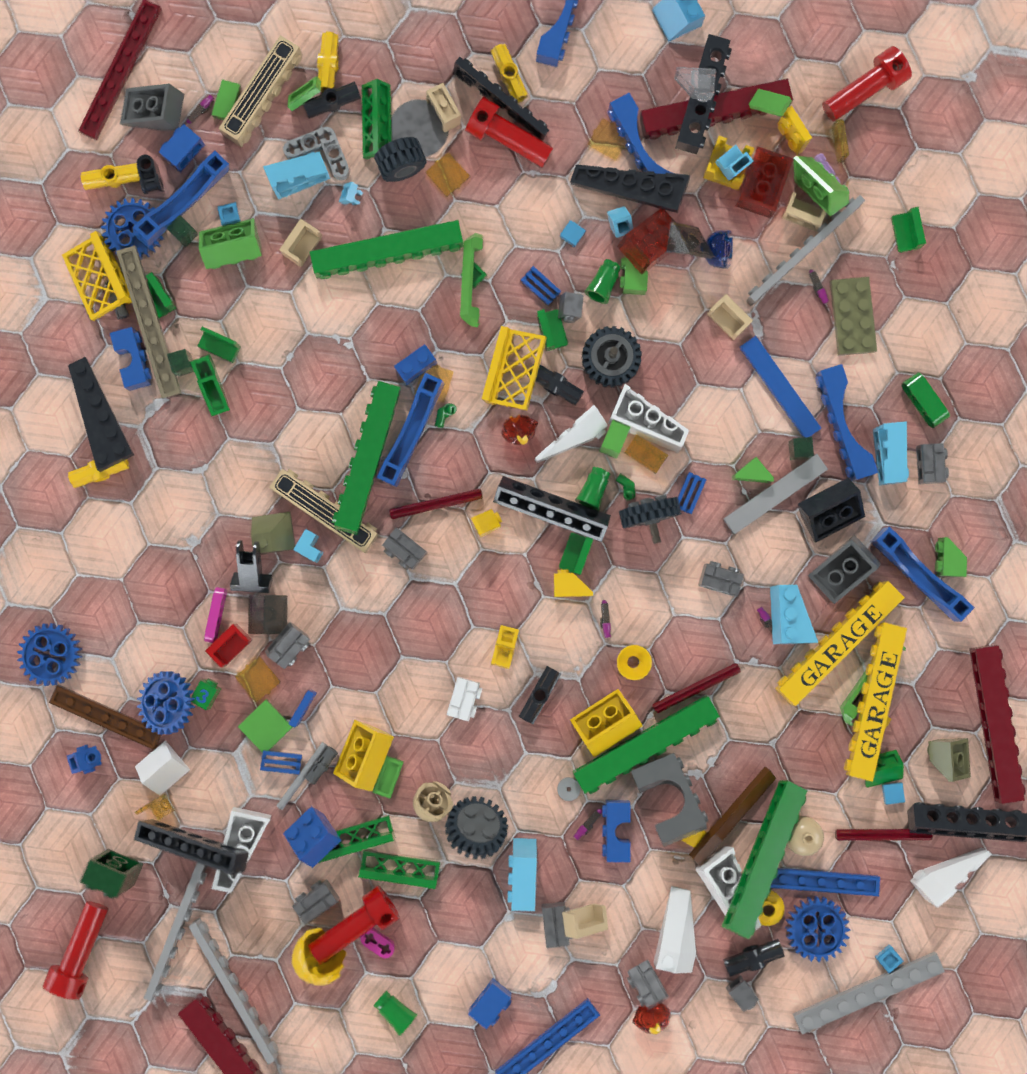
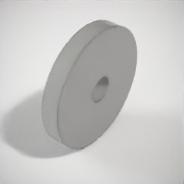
M571 777L562 779L557 787L559 796L565 801L575 800L581 790L578 781Z

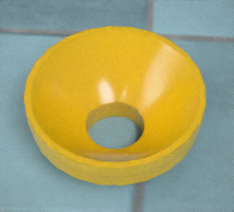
M629 645L618 654L617 668L625 678L640 680L650 672L652 659L645 648L639 645ZM632 656L637 657L639 660V664L635 668L629 667L627 663L628 659Z
M771 890L769 896L764 901L763 909L766 905H772L774 913L767 916L762 912L761 916L758 917L761 925L772 926L778 923L785 911L782 898Z

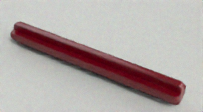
M475 489L392 508L389 510L391 519H397L483 498L481 489Z
M734 663L652 705L656 713H660L740 673V667L737 663Z
M909 829L835 830V838L838 841L932 840L933 838L932 835L909 833Z

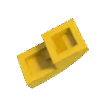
M500 626L491 665L506 669L510 668L519 633L518 629Z

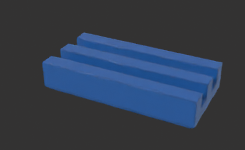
M534 266L520 279L547 306L561 293V290ZM534 273L540 280H542V281H543L550 289H552L555 293L553 294L551 291H549V290H548L541 282H539L532 274ZM529 278L530 280H532L540 289H542L551 298L548 300L532 284H530L527 281V279Z
M688 472L678 495V501L680 504L690 479H694L683 506H680L681 511L691 515L707 479ZM699 481L700 485L697 489V492L694 496L690 508L687 509L686 507L688 505V502L691 498V495L695 489L697 482Z
M312 689L306 692L289 722L290 726L298 727L317 692Z
M263 750L260 770L299 774L302 754ZM266 755L297 758V761L266 759ZM265 763L296 766V768L290 769L265 766Z

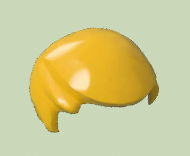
M322 928L306 931L296 942L292 954V965L295 973L306 983L320 986L328 985L341 977L340 972L344 968L343 960L347 955L343 949L322 965L316 961L308 945L325 933Z

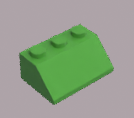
M795 156L793 158L794 182L829 216H832L849 204L848 188L845 185H841L832 173L827 172L821 162H817L812 157Z
M254 218L199 232V252L206 269H217L222 265L237 264L243 260H254L262 256Z

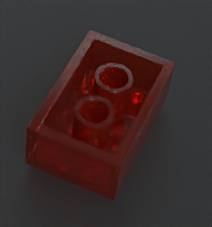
M757 146L736 207L771 219L776 212L793 158Z
M659 209L625 234L617 247L643 275L677 249L688 235L666 210Z

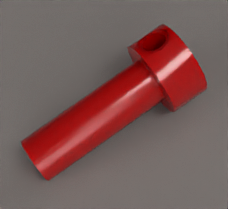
M891 46L877 55L873 60L874 67L822 103V107L831 121L835 122L883 88L887 87L890 90H895L911 79V67L904 54L897 47Z
M482 97L473 111L465 131L481 141L488 135L543 168L553 151V147L498 115L500 106ZM480 116H486L487 120L484 122H480L478 118Z
M376 886L362 896L364 903L362 907L308 945L312 955L319 964L322 965L376 925L385 930L400 919L396 907L381 886Z
M91 901L85 903L60 965H52L49 968L42 985L45 991L70 1000H79L89 979L83 973V970L109 910L106 906Z

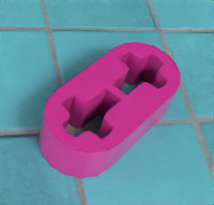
M375 928L361 936V943L378 956L389 958L393 955L395 949L394 942ZM370 933H373V939L377 942L373 940H369L368 942L366 940L367 936L365 934L369 935ZM379 943L382 944L383 946H385L386 944H389V945H390V946H389L390 952H389V951H386V952L384 953V952L382 951L383 947H382L381 945H379Z

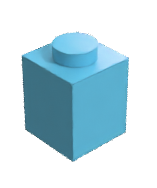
M625 206L607 212L610 229L616 238L634 232L631 215Z

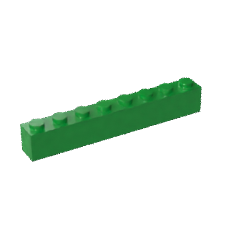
M459 220L309 252L316 278L324 280L331 278V275L338 274L343 276L354 270L358 272L366 271L368 267L375 266L376 268L386 266L387 263L394 262L395 264L405 262L406 259L411 258L418 260L429 254L437 256L442 254L443 251L456 252L464 247Z
M378 381L377 386L372 388L370 397H373L372 403L367 404L365 415L368 416L366 422L362 421L360 427L362 436L360 440H356L354 450L357 452L355 458L351 457L349 463L351 472L349 476H345L343 486L346 488L344 494L340 493L338 499L340 508L333 515L332 523H335L334 527L336 530L358 535L400 396L399 386Z
M705 695L572 772L584 794L588 792L592 794L600 789L599 786L603 783L608 785L614 782L617 775L621 773L626 775L633 770L632 767L638 763L640 765L647 763L652 755L656 754L659 756L667 751L666 747L682 743L684 741L683 738L687 735L692 737L698 734L701 727L705 725L707 727L712 726L720 716L709 696Z
M779 780L721 927L747 939H750L754 934L757 919L763 912L764 901L770 894L771 883L778 874V865L785 856L786 845L791 840L793 827L799 820L800 809L806 802L807 790L788 780Z

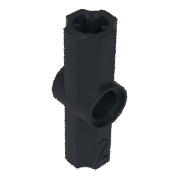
M354 81L337 89H326L323 94L309 99L303 105L310 119L328 111L336 112L341 106L361 99V96ZM330 98H336L334 102H328Z
M542 365L539 366L535 382L542 385L552 395L560 396L576 406L584 391L568 382L567 378L560 373L552 372Z
M546 666L519 714L520 718L534 724L561 673ZM537 690L545 692L543 700L535 698L534 694Z
M776 939L760 946H748L741 953L725 958L723 961L729 976L732 977L748 970L756 971L762 969L766 963L785 957L779 940Z

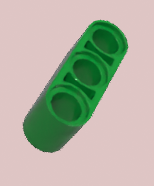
M917 372L901 384L908 398L931 428H935L950 417L949 411L921 373Z

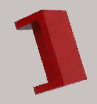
M232 624L205 652L221 668L226 667L252 639L238 624Z

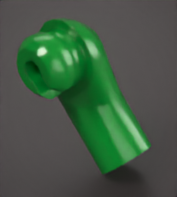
M452 403L440 407L437 410L434 426L444 428L445 419L455 414L457 407Z
M620 473L615 481L623 486L624 499L630 501L636 496L635 483Z

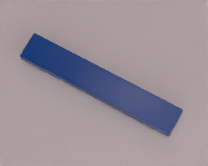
M757 336L741 345L739 348L802 437L807 439L821 429L820 425Z
M778 867V874L770 888L879 897L880 876Z
M587 998L495 1070V1073L527 1074L597 1019L600 1013L589 998Z

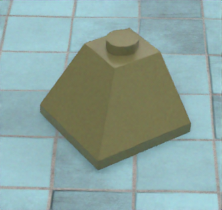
M291 512L252 517V546L255 541H259L261 555L293 550L295 548Z
M968 738L928 741L927 752L930 762L949 782L971 777Z

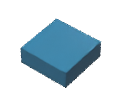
M236 202L217 207L222 226L241 222Z
M570 220L560 234V238L576 247L586 230Z
M902 782L882 784L884 804L905 802Z
M890 944L875 956L889 974L904 962Z

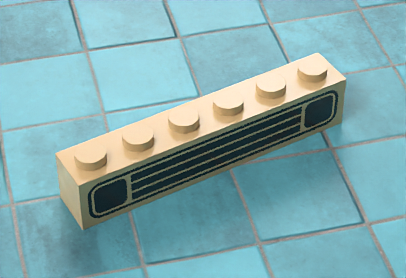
M279 36L219 127L224 137L240 147L249 141L251 132L259 126L261 117L270 109L272 100L280 94L284 82L290 79L293 68L301 62L302 53L299 46L283 36Z
M281 469L270 485V489L362 552H368L379 536L375 532L377 528L370 523L366 525L361 523L358 535L336 530L332 519L335 511H339L340 505H338V502L332 503L329 501L330 496L321 490L317 493L313 490L314 485L307 480L303 482L298 480V474L291 469H288V471Z

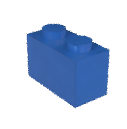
M183 124L174 131L169 141L162 144L159 153L181 173L205 144L197 134Z
M424 344L397 363L394 368L404 383L409 385L434 367L437 361Z
M492 978L470 1006L468 1015L487 1030L490 1025L494 1026L500 1017L498 1014L502 1009L505 1011L511 1004V992Z

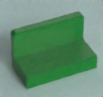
M919 207L911 208L907 213L891 217L899 253L921 249L926 244Z
M151 272L146 275L158 318L160 319L175 310L176 306L157 276Z
M544 309L537 311L541 333L547 337L545 343L546 351L568 345L562 320L558 318V309L545 312Z
M202 326L200 330L203 332V335L197 347L233 363L241 346L236 341Z
M573 532L570 533L559 568L569 570V572L580 576L593 539Z
M897 750L879 754L873 782L865 780L866 788L903 779L904 764Z

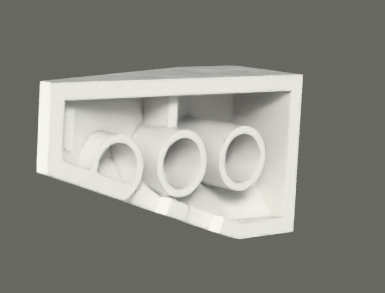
M593 405L575 421L571 429L565 430L558 437L557 441H553L535 457L536 463L590 442L595 438L600 439L606 434L605 429L608 425L596 406Z
M979 848L927 867L924 870H919L910 881L925 900L938 908L957 892L955 887L959 883H965L969 879L967 877L968 873L977 870L991 853L984 848Z
M671 886L653 963L656 969L672 973H692L696 946L691 891Z

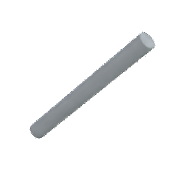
M322 742L276 805L279 809L283 810L315 765L316 759L319 760L327 749V744Z

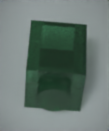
M180 215L166 228L185 248L199 235Z
M182 349L167 354L173 374L179 377L194 372L190 363L193 359L189 351Z
M812 437L793 438L788 441L790 460L809 459L814 456Z

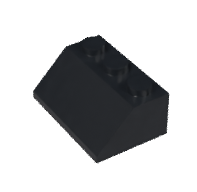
M849 478L798 503L800 516L815 543L866 517L861 492Z

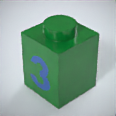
M212 679L200 680L191 696L195 700L191 702L204 710H209L222 688L218 687V683Z

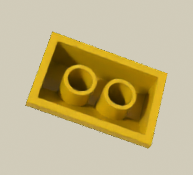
M619 689L570 719L594 758L643 727L636 713Z
M354 720L333 774L355 788L373 791L394 736L376 727Z

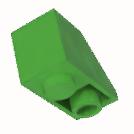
M626 252L625 258H621V269H624V276H620V288H623V294L645 295L647 292L648 271L631 252Z
M948 537L938 538L935 545V551L938 553L937 561L935 562L937 576L967 577V557Z

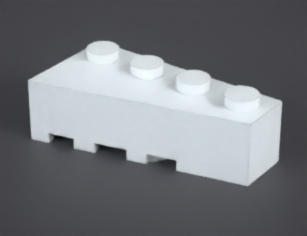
M626 384L608 423L611 425L612 420L627 425L630 427L628 433L676 453H679L689 432L687 428L670 416L665 415L658 407L650 404L643 396L632 391Z
M233 807L223 844L249 852V860L270 821L271 815ZM216 870L212 889L232 893L242 873L228 874Z
M724 846L709 857L702 866L695 868L725 916L742 875L740 864L737 863L735 857V850L733 847ZM759 918L757 919V922H756V924H755V925H756V930H757L759 927H761V923H760V921H759Z

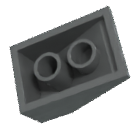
M170 83L126 88L120 124L160 131L176 130L180 123L184 93Z
M853 535L808 576L835 604L875 572L881 563Z

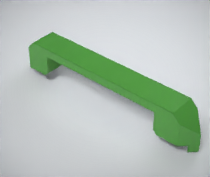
M474 233L464 241L460 306L461 318L473 327L479 326L477 322L479 321L480 311L479 308L472 306L474 252L483 249L484 238L481 234Z
M866 670L840 706L843 720L850 726L854 725L851 721L858 714L857 707L852 702L862 689L863 683L867 682L868 675H866Z

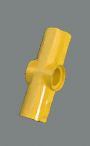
M329 31L322 33L321 51L317 57L321 92L329 88L334 89L335 73L338 72L339 66L337 54L339 35Z
M506 44L495 46L490 52L501 75V81L505 84L509 95L513 96L520 103L528 98V94L518 74V68L514 64ZM511 71L514 75L509 77L505 73Z
M137 163L116 167L106 165L102 169L81 172L80 175L85 190L107 186L117 188L124 183L140 181ZM111 174H115L112 179H108Z
M126 459L99 472L93 460L87 463V466L68 472V478L73 488H79L91 482L104 481L110 478V475L129 469V462Z

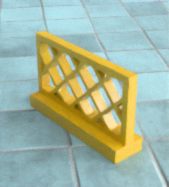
M97 231L90 234L91 238L62 254L92 321L124 303H132L125 278L113 252L109 249L110 245L105 244L106 238H103L101 233ZM93 244L94 251L92 256L85 254L87 247ZM78 254L77 264L74 265L69 258ZM84 257L91 258L88 269L81 267ZM96 260L102 264L99 272L93 270ZM80 269L87 271L84 281L78 279ZM91 273L98 274L95 285L88 283ZM103 276L109 279L107 288L100 286ZM87 285L94 287L91 297H87L85 294ZM99 289L106 291L103 301L96 299ZM110 292L115 293L118 299L111 304L107 303ZM94 302L101 303L100 310L96 313L92 310Z
M501 326L481 399L487 404H497L527 411L547 337ZM514 335L521 336L524 342L514 347L512 343ZM534 339L541 340L539 347L532 351L528 343ZM526 345L530 353L521 358L517 351ZM515 353L519 360L509 365L507 361L508 356ZM533 356L535 363L527 369L524 361ZM522 364L525 371L516 376L512 369ZM510 371L514 378L505 384L502 379L503 375ZM528 374L530 382L522 387L519 379ZM517 382L520 390L511 395L507 387ZM505 389L509 397L503 401L497 400L498 393ZM523 393L525 396L524 404H516L513 398Z

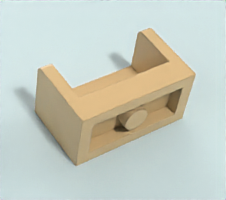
M444 83L427 90L426 101L428 104L431 103L442 121L443 132L459 126L461 114Z
M793 192L788 199L781 218L817 231L822 224L826 212L821 208L795 199L797 193Z
M300 219L279 250L283 256L302 267L310 255L309 251L314 250L322 235L319 230Z
M727 294L707 313L733 340L753 321Z
M593 903L562 912L565 936L578 939L608 930L606 907L604 905Z

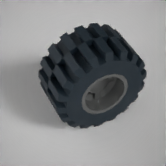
M414 137L393 140L381 147L374 155L381 176L386 182L408 179L420 172L427 164L418 139Z

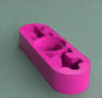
M216 587L214 590L204 635L205 642L213 643L218 638L227 596V589Z

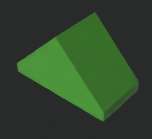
M612 420L599 452L617 459L630 427Z
M755 457L732 476V480L771 483L774 481V477L759 459Z

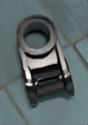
M147 154L141 155L137 159V167L143 193L146 195L150 191H164L157 163L151 156ZM146 163H151L148 169H144Z

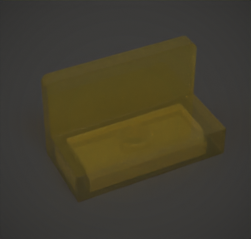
M637 434L624 452L655 474L669 456Z
M164 794L135 811V814L138 815L150 808L156 819L160 820L175 810Z

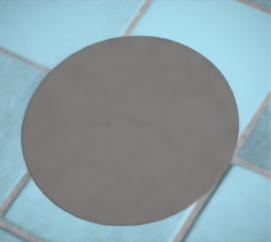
M426 100L408 101L398 107L391 117L392 141L404 137L417 138L425 157L435 154L443 147L449 131L443 132L442 121L431 103L428 104Z

